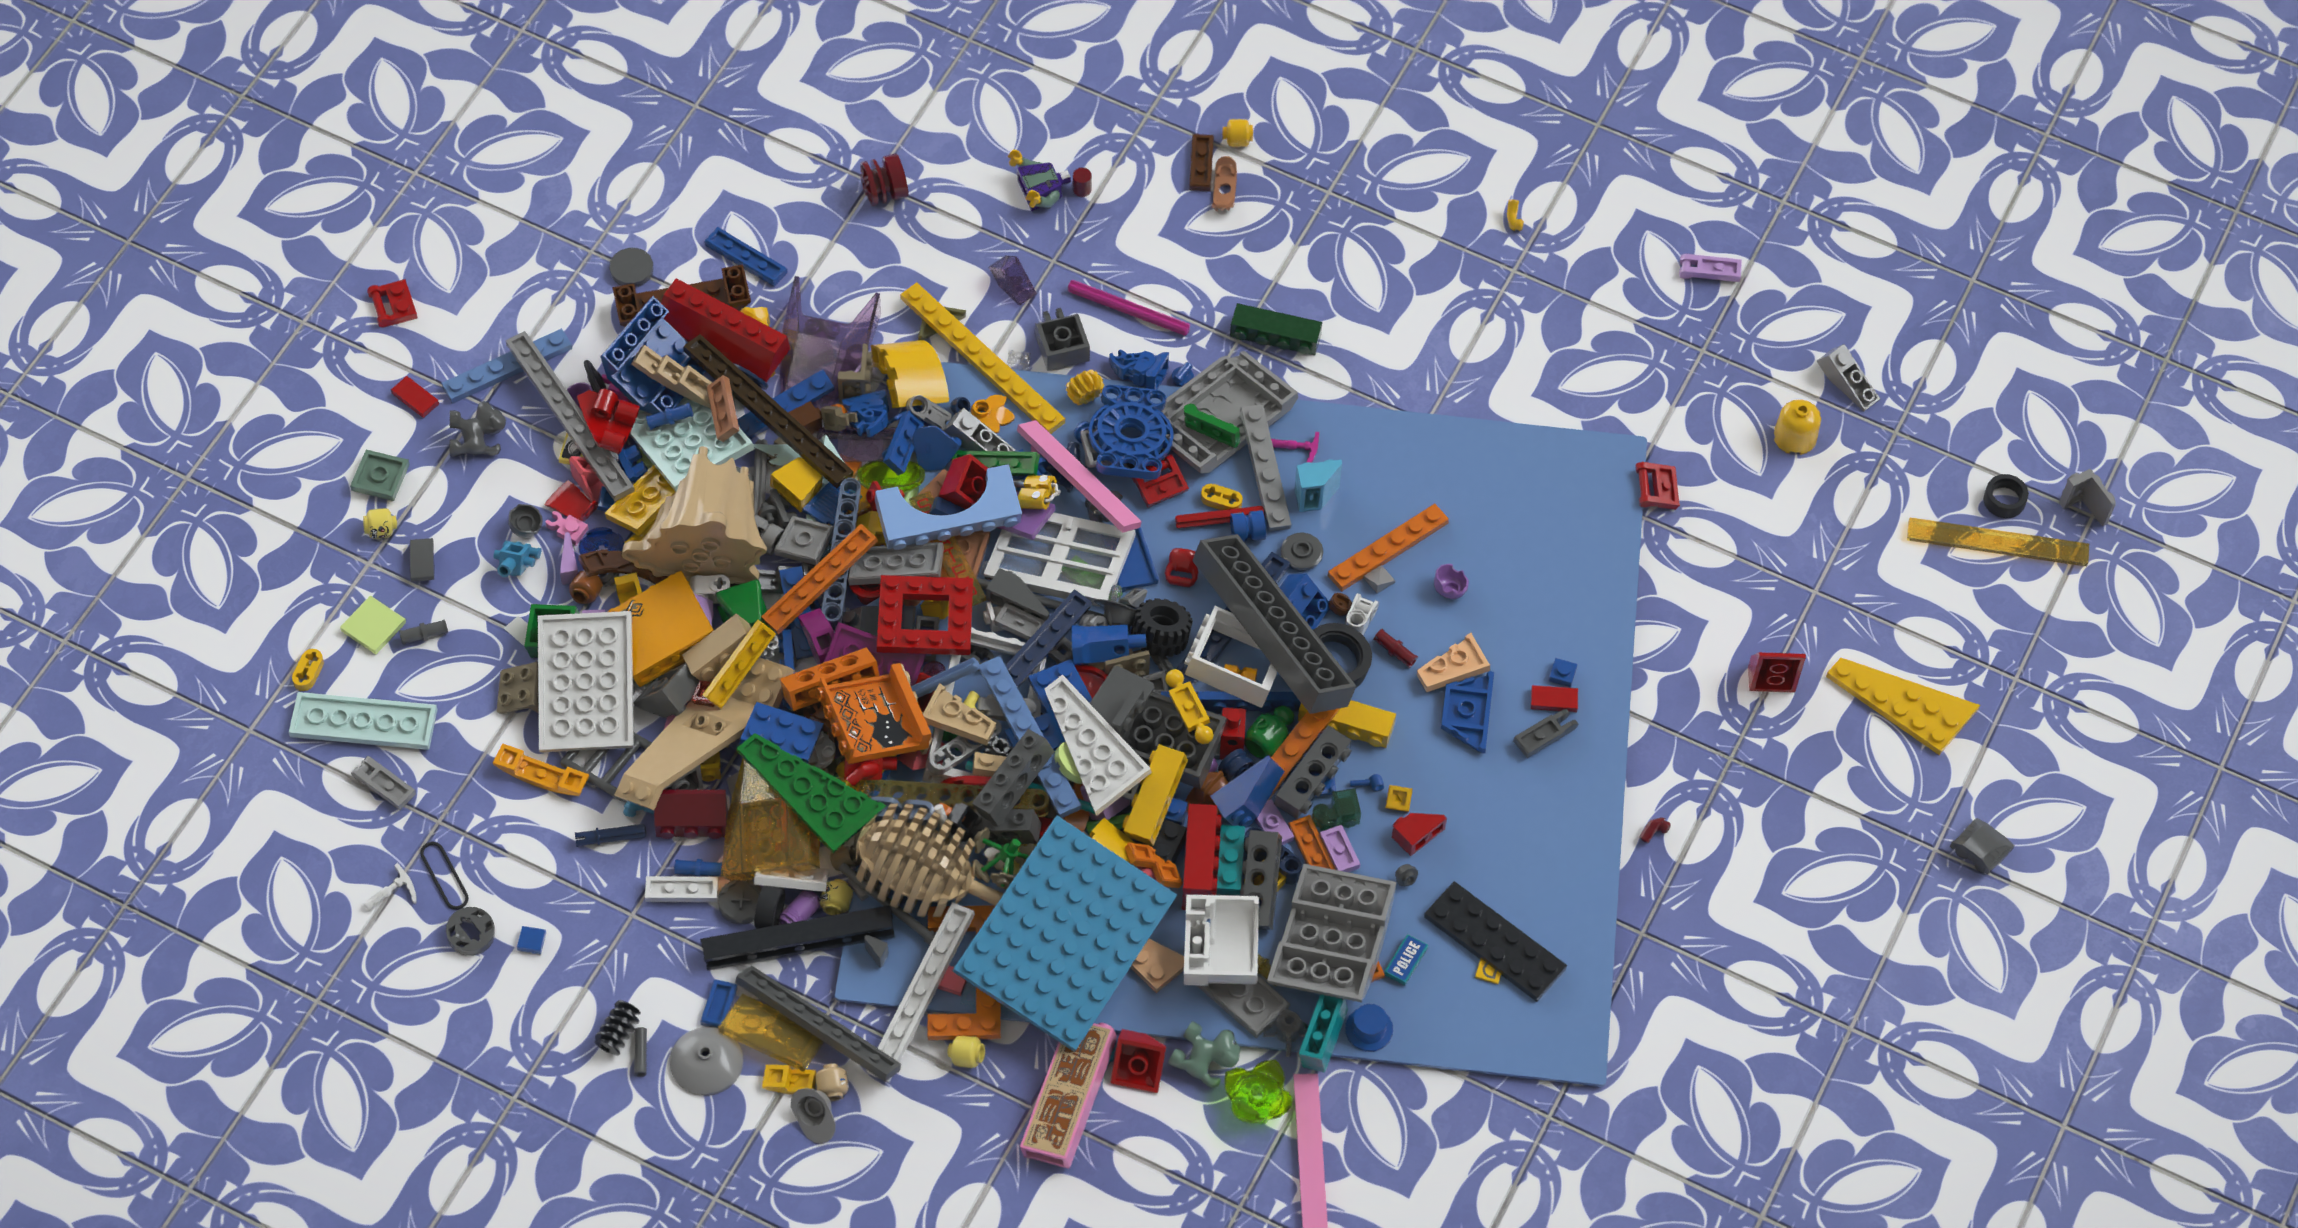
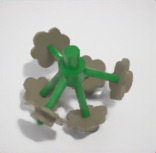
M985 827L984 830L976 834L974 843L975 853H979L985 845L990 846L984 850L987 864L983 866L978 860H974L975 876L979 880L983 879L986 883L992 879V882L998 887L1007 890L1016 877V874H1014V859L1016 863L1020 864L1019 867L1021 869L1036 846L1031 843L1026 846H1020L1021 843L1018 839H1013L1010 844L999 845L988 840L990 831L988 827ZM992 866L996 870L1003 869V872L999 874L992 873L991 876L987 874V870Z

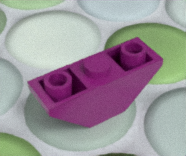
M819 608L798 616L817 665L824 663L834 636L832 626Z

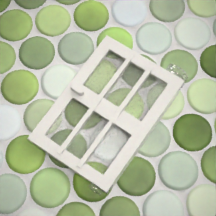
M1053 513L1034 540L1002 529L989 562L984 561L982 564L981 574L984 575V579L992 580L998 569L1001 568L1005 571L1014 572L1035 593L1066 599L1075 589L1093 602L1092 605L1100 607V605L1094 602L1095 599L1119 603L1122 588L1116 584L1136 532L1135 530H1130L1122 533L1115 525Z

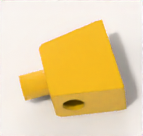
M798 457L774 471L770 477V486L773 489H777L778 493L800 512L819 492L823 482V476L802 457Z

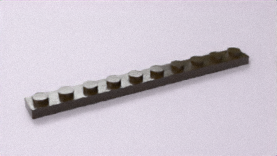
M701 334L683 346V351L715 380L722 375L729 378L732 395L836 489L840 487L844 479L853 477L854 471Z

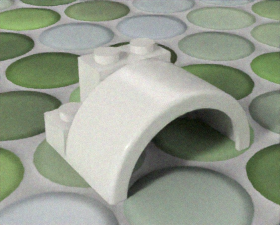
M1186 895L1184 985L1208 986V983H1257L1258 896Z

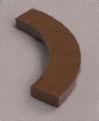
M597 550L581 554L578 557L588 577L606 573L631 574L636 572L638 577L655 585L668 578V576L656 577L649 569L635 567L633 562L622 557V551Z

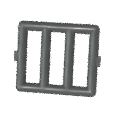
M634 732V748H626L602 779L591 772L610 749L597 750L584 767L572 761L580 751H568L560 760V764L564 768L570 767L589 774L587 780L589 783L619 801H624L614 796L617 788L610 783L639 747L646 750L652 742Z

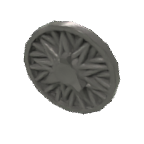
M1304 532L1294 533L1288 536L1282 543L1281 556L1291 563L1290 567L1292 569L1300 571L1310 570L1321 562L1323 547L1318 538Z

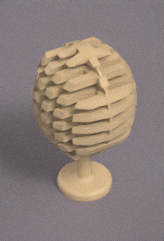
M907 803L898 819L894 820L893 815L898 804H890L881 821L875 823L876 814L863 827L856 845V860L859 854L862 859L856 878L861 883L869 870L871 876L865 890L872 894L880 881L883 884L879 891L878 899L884 902L891 889L894 890L895 893L890 906L896 909L905 895L908 896L903 910L904 912L910 914L917 901L923 900L917 916L925 917L932 902H938L933 917H941L949 900L957 898L955 902L957 904L968 893L995 906L1003 896V893L974 880L975 861L971 867L968 860L975 845L974 841L969 838L962 851L959 845L965 830L959 826L952 840H950L948 835L953 822L946 819L940 832L937 831L936 827L941 815L936 812L932 814L927 825L922 826L928 809L920 807L913 821L908 823L907 821L914 805Z

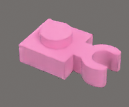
M557 511L552 512L553 518L557 521H545L546 527L550 530H557V536L564 539L565 533L569 532L572 544L576 546L589 530L588 524L571 515L563 519L562 515Z

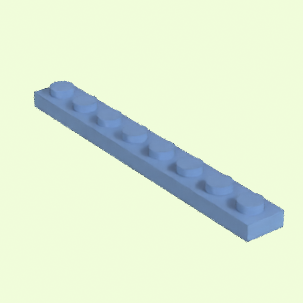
M997 656L979 664V670L1016 739L1019 741L1027 729L1044 737L1001 657ZM1053 754L1037 777L1058 816L1063 818L1081 810V804L1067 778L1060 772V765L1058 762H1055Z

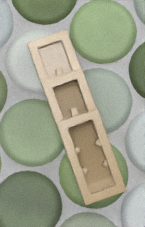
M646 345L640 347L631 365L672 391L711 409L707 386L712 383L710 380L689 365L685 368L668 355L662 358Z

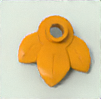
M991 395L986 400H977L971 407V414L996 434L1000 431V425H1007L1015 419L1014 414L1004 407L1007 397L1003 395Z

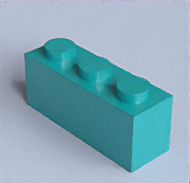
M1221 825L1216 895L1240 896L1245 826Z
M1320 994L1299 1051L1302 1067L1326 1072L1348 1011L1345 999Z

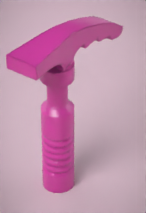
M1315 432V438L1311 443L1308 441L1299 443L1295 440L1271 439L1273 448H1305V450H1310L1307 462L1312 463L1318 451L1319 432Z

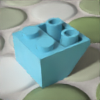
M1330 459L1324 462H1306L1297 465L1294 490L1299 512L1322 509L1340 488L1342 460Z

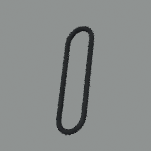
M428 842L423 845L420 851L421 858L446 905L456 910L466 906L469 899L468 893L444 848L437 842ZM435 845L441 850L465 896L463 904L453 906L449 903L424 856L426 847Z

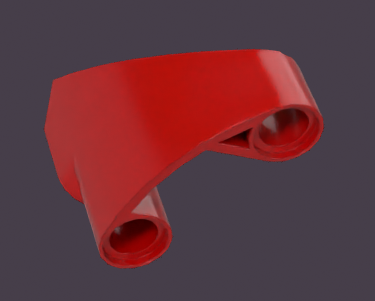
M600 389L599 393L588 390L578 395L577 400L597 446L620 454L636 421L640 406L618 399V395L608 389Z

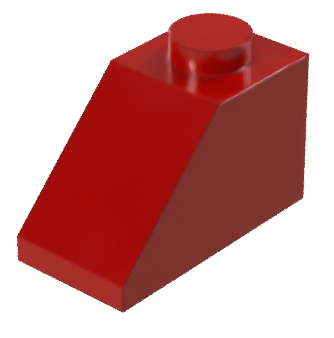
M1409 813L1406 817H1400L1394 822L1392 838L1412 856L1445 830L1447 817L1438 814Z

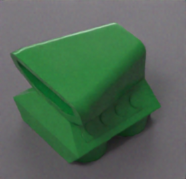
M759 580L749 581L716 593V599L720 605L717 608L723 623L735 614H738L750 624L751 628L757 620L769 627L761 617L768 610L762 598Z

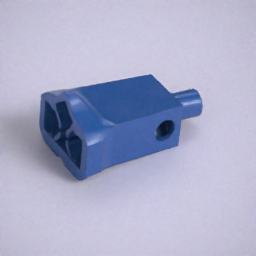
M1072 625L1074 666L1105 662L1130 655L1129 649L1147 648L1146 634L1128 635V625L1089 627Z

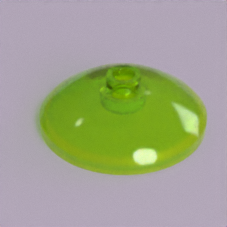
M883 459L861 466L857 472V480L867 490H869L872 481H878L881 489L898 486L899 490H902L905 494L923 483L925 480V470L917 463L909 461L905 473L897 475L883 462Z

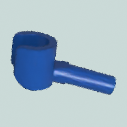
M1374 774L1365 780L1350 781V786L1371 785L1374 792L1384 789V783L1379 774Z

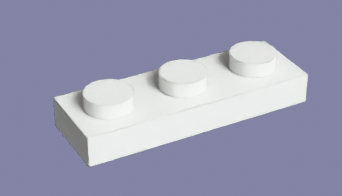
M646 876V902H717L718 877Z

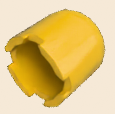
M1802 399L1792 400L1785 404L1780 411L1774 429V442L1781 450L1786 453H1790V451L1800 452V455L1810 452L1816 446L1821 425V415L1818 408L1811 402Z

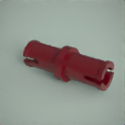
M1380 629L1373 640L1389 651L1388 654L1391 657L1395 656L1408 668H1411L1418 659L1417 655H1414L1403 646L1402 641L1395 640L1384 629Z

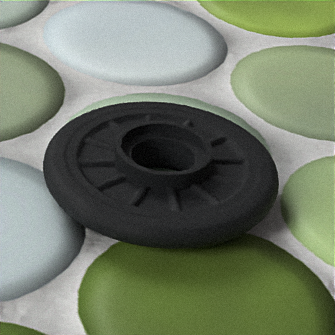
M585 360L584 367L588 381L594 392L599 393L600 389H606L604 380L589 360Z

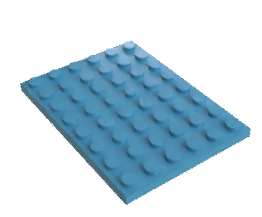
M1056 816L954 967L953 972L1075 1052L1177 894L1067 821Z

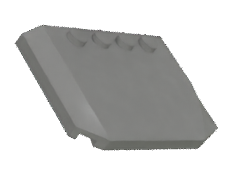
M1245 351L1240 352L1239 356L1229 358L1228 355L1220 357L1166 398L1165 408L1161 412L1169 419L1173 428L1174 438L1171 450L1198 472L1210 473L1247 444L1240 414L1241 407L1263 404L1269 427L1292 409L1298 399V392ZM1194 404L1197 410L1213 415L1224 422L1234 424L1240 429V444L1237 448H1233L1186 427L1184 406ZM1166 434L1168 441L1170 440L1169 434Z

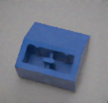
M1307 573L1289 574L1279 587L1312 630L1318 626L1330 609L1329 601Z

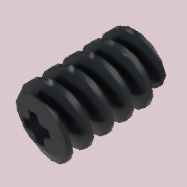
M618 1000L614 1004V1008L609 1012L610 1016H607L605 1024L600 1027V1032L595 1035V1044L601 1050L615 1056L620 1055V1051L616 1046L619 1048L625 1047V1043L621 1038L624 1040H629L630 1038L626 1031L634 1032L635 1030L631 1023L639 1024L640 1022L635 1016L641 1014L640 1010L623 1000Z

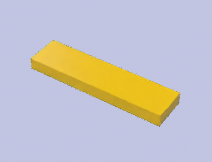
M757 620L702 695L722 709L776 633L763 622Z

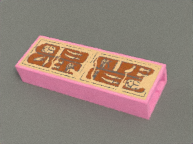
M1093 1023L1075 1052L1058 1042L1020 1145L1024 1157L1070 1169L1117 1040L1114 1028L1106 1023Z

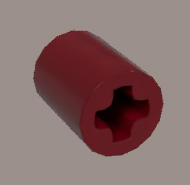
M1084 167L1077 168L1073 172L1072 190L1078 197H1086L1092 191V173Z

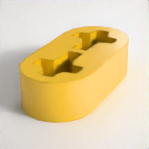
M1211 483L1206 484L1201 489V501L1206 506L1218 510L1242 508L1243 498L1236 490ZM1210 493H1214L1211 498L1207 497ZM1232 499L1236 500L1233 504H1229Z
M308 649L302 654L292 675L293 684L297 690L308 691L314 686L324 665L323 656L319 650ZM314 657L317 658V661H313L311 665L309 664L308 660H313ZM306 675L308 680L300 682L299 679H303Z

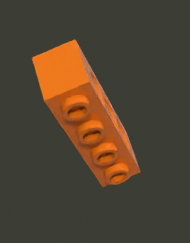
M866 647L780 678L785 700L792 710L795 711L819 702L816 697V688L819 687L820 677H824L827 685L880 675L877 661Z

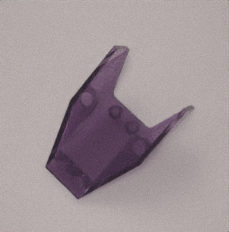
M799 276L794 277L781 332L788 337L790 350L779 364L781 393L823 369L833 383L835 390L812 404L820 410L825 406L835 404L839 399L838 372H860L863 344H868V352L870 350L881 316L880 293L874 294L851 323L843 324L804 315L801 310Z

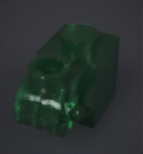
M1355 788L1332 792L1331 809L1325 804H1318L1313 809L1312 820L1321 831L1334 828V826L1342 825L1345 828H1350L1360 824L1361 809Z

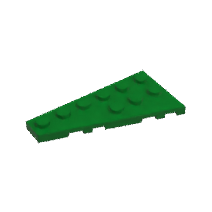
M756 733L737 747L736 751L832 853H835L856 835L876 814L878 816L886 809L887 805L876 802L867 797V794L856 791L847 786L845 782L814 765L807 764L798 756L787 753L780 749L778 745Z

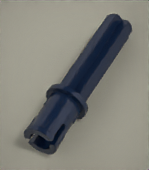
M645 824L599 830L596 827V830L575 832V839H580L576 840V847L593 844L600 846L601 843L646 837Z

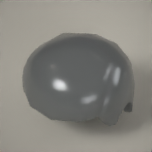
M518 504L509 512L508 525L512 533L518 537H532L540 531L543 525L542 515L532 505Z

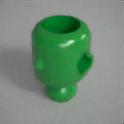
M1282 705L1276 707L1273 715L1261 714L1245 733L1244 744L1247 750L1259 759H1263L1268 755L1272 757L1289 735L1286 726L1291 725L1294 721L1292 710Z

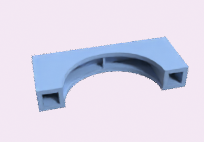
M1009 464L988 468L985 476L986 489L981 498L970 508L952 515H931L915 509L902 497L898 486L875 491V504L887 549L900 550L911 544L924 545L931 540L938 539L939 541L950 539L951 536H968L976 531L983 530L988 532L996 527H1013L1020 523L1022 511Z

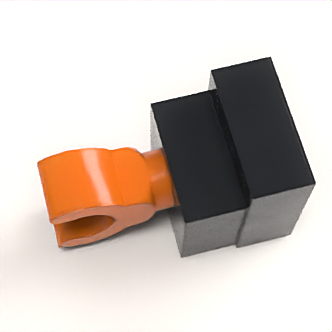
M940 802L939 804H942L947 819L953 822V827L958 829L960 826L965 830L966 834H969L979 815L966 804L956 803L954 808Z

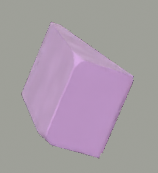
M569 532L565 533L560 568L563 585L570 584L578 573Z

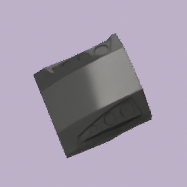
M1978 818L1974 819L1950 845L1953 850L1955 849L1957 856L1971 860L1979 872L1986 873L1987 875L2005 859L2015 846L2003 834Z

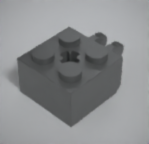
M1057 308L1055 312L1056 319L1051 320L1048 311H1044L1042 313L1044 322L1035 323V338L1047 371L1089 362L1090 345L1079 314L1064 317L1062 309Z

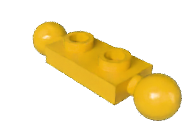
M1177 669L1170 670L1165 677L1167 685L1173 688L1169 690V695L1188 732L1196 729V741L1200 744L1210 743L1214 736L1213 731L1210 727L1204 726L1210 723V719L1191 682L1183 684L1184 676L1182 672Z

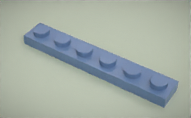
M562 328L533 341L546 361L572 350V344ZM510 351L442 382V388L453 404L515 376L524 370Z

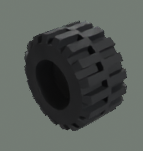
M1160 598L1146 600V603L1142 602L1137 607L1131 634H1146L1147 648H1141L1142 651H1149L1150 655L1173 657L1174 654L1179 655L1181 651L1186 649L1193 620L1189 611H1186L1184 606L1178 605L1175 601L1171 602L1168 599L1161 600Z

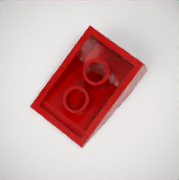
M971 454L953 459L938 496L965 509L970 508L981 498L986 489L985 476L988 467Z
M1759 652L1751 655L1748 665L1749 691L1796 692L1806 654Z

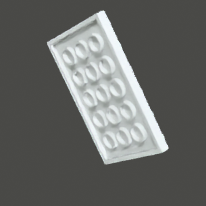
M631 611L538 616L540 752L634 748Z

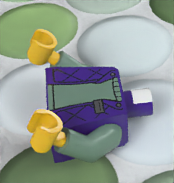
M1013 149L1007 155L1008 158H1011L1009 161L1010 166H1018L1017 181L1031 211L1041 207L1051 208L1062 197V185L1071 182L1068 170L1056 173L1053 164L1050 162L1042 163L1028 160L1022 157V154L1016 149Z

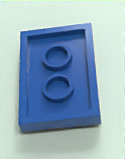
M756 702L740 738V744L756 733L778 745L780 749L787 753L798 756L808 764L822 732L823 723Z

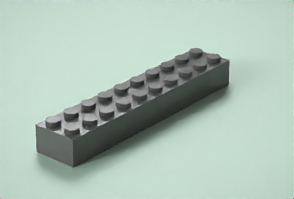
M1239 535L1200 540L1193 558L1194 564L1307 711L1312 714L1348 707L1356 685Z

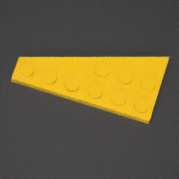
M1842 657L1839 658L1826 675L1828 679L1939 756L1980 708L1979 704Z

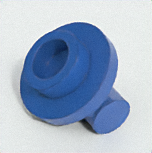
M1185 362L1182 367H1178L1172 372L1174 384L1182 387L1194 378L1191 363Z

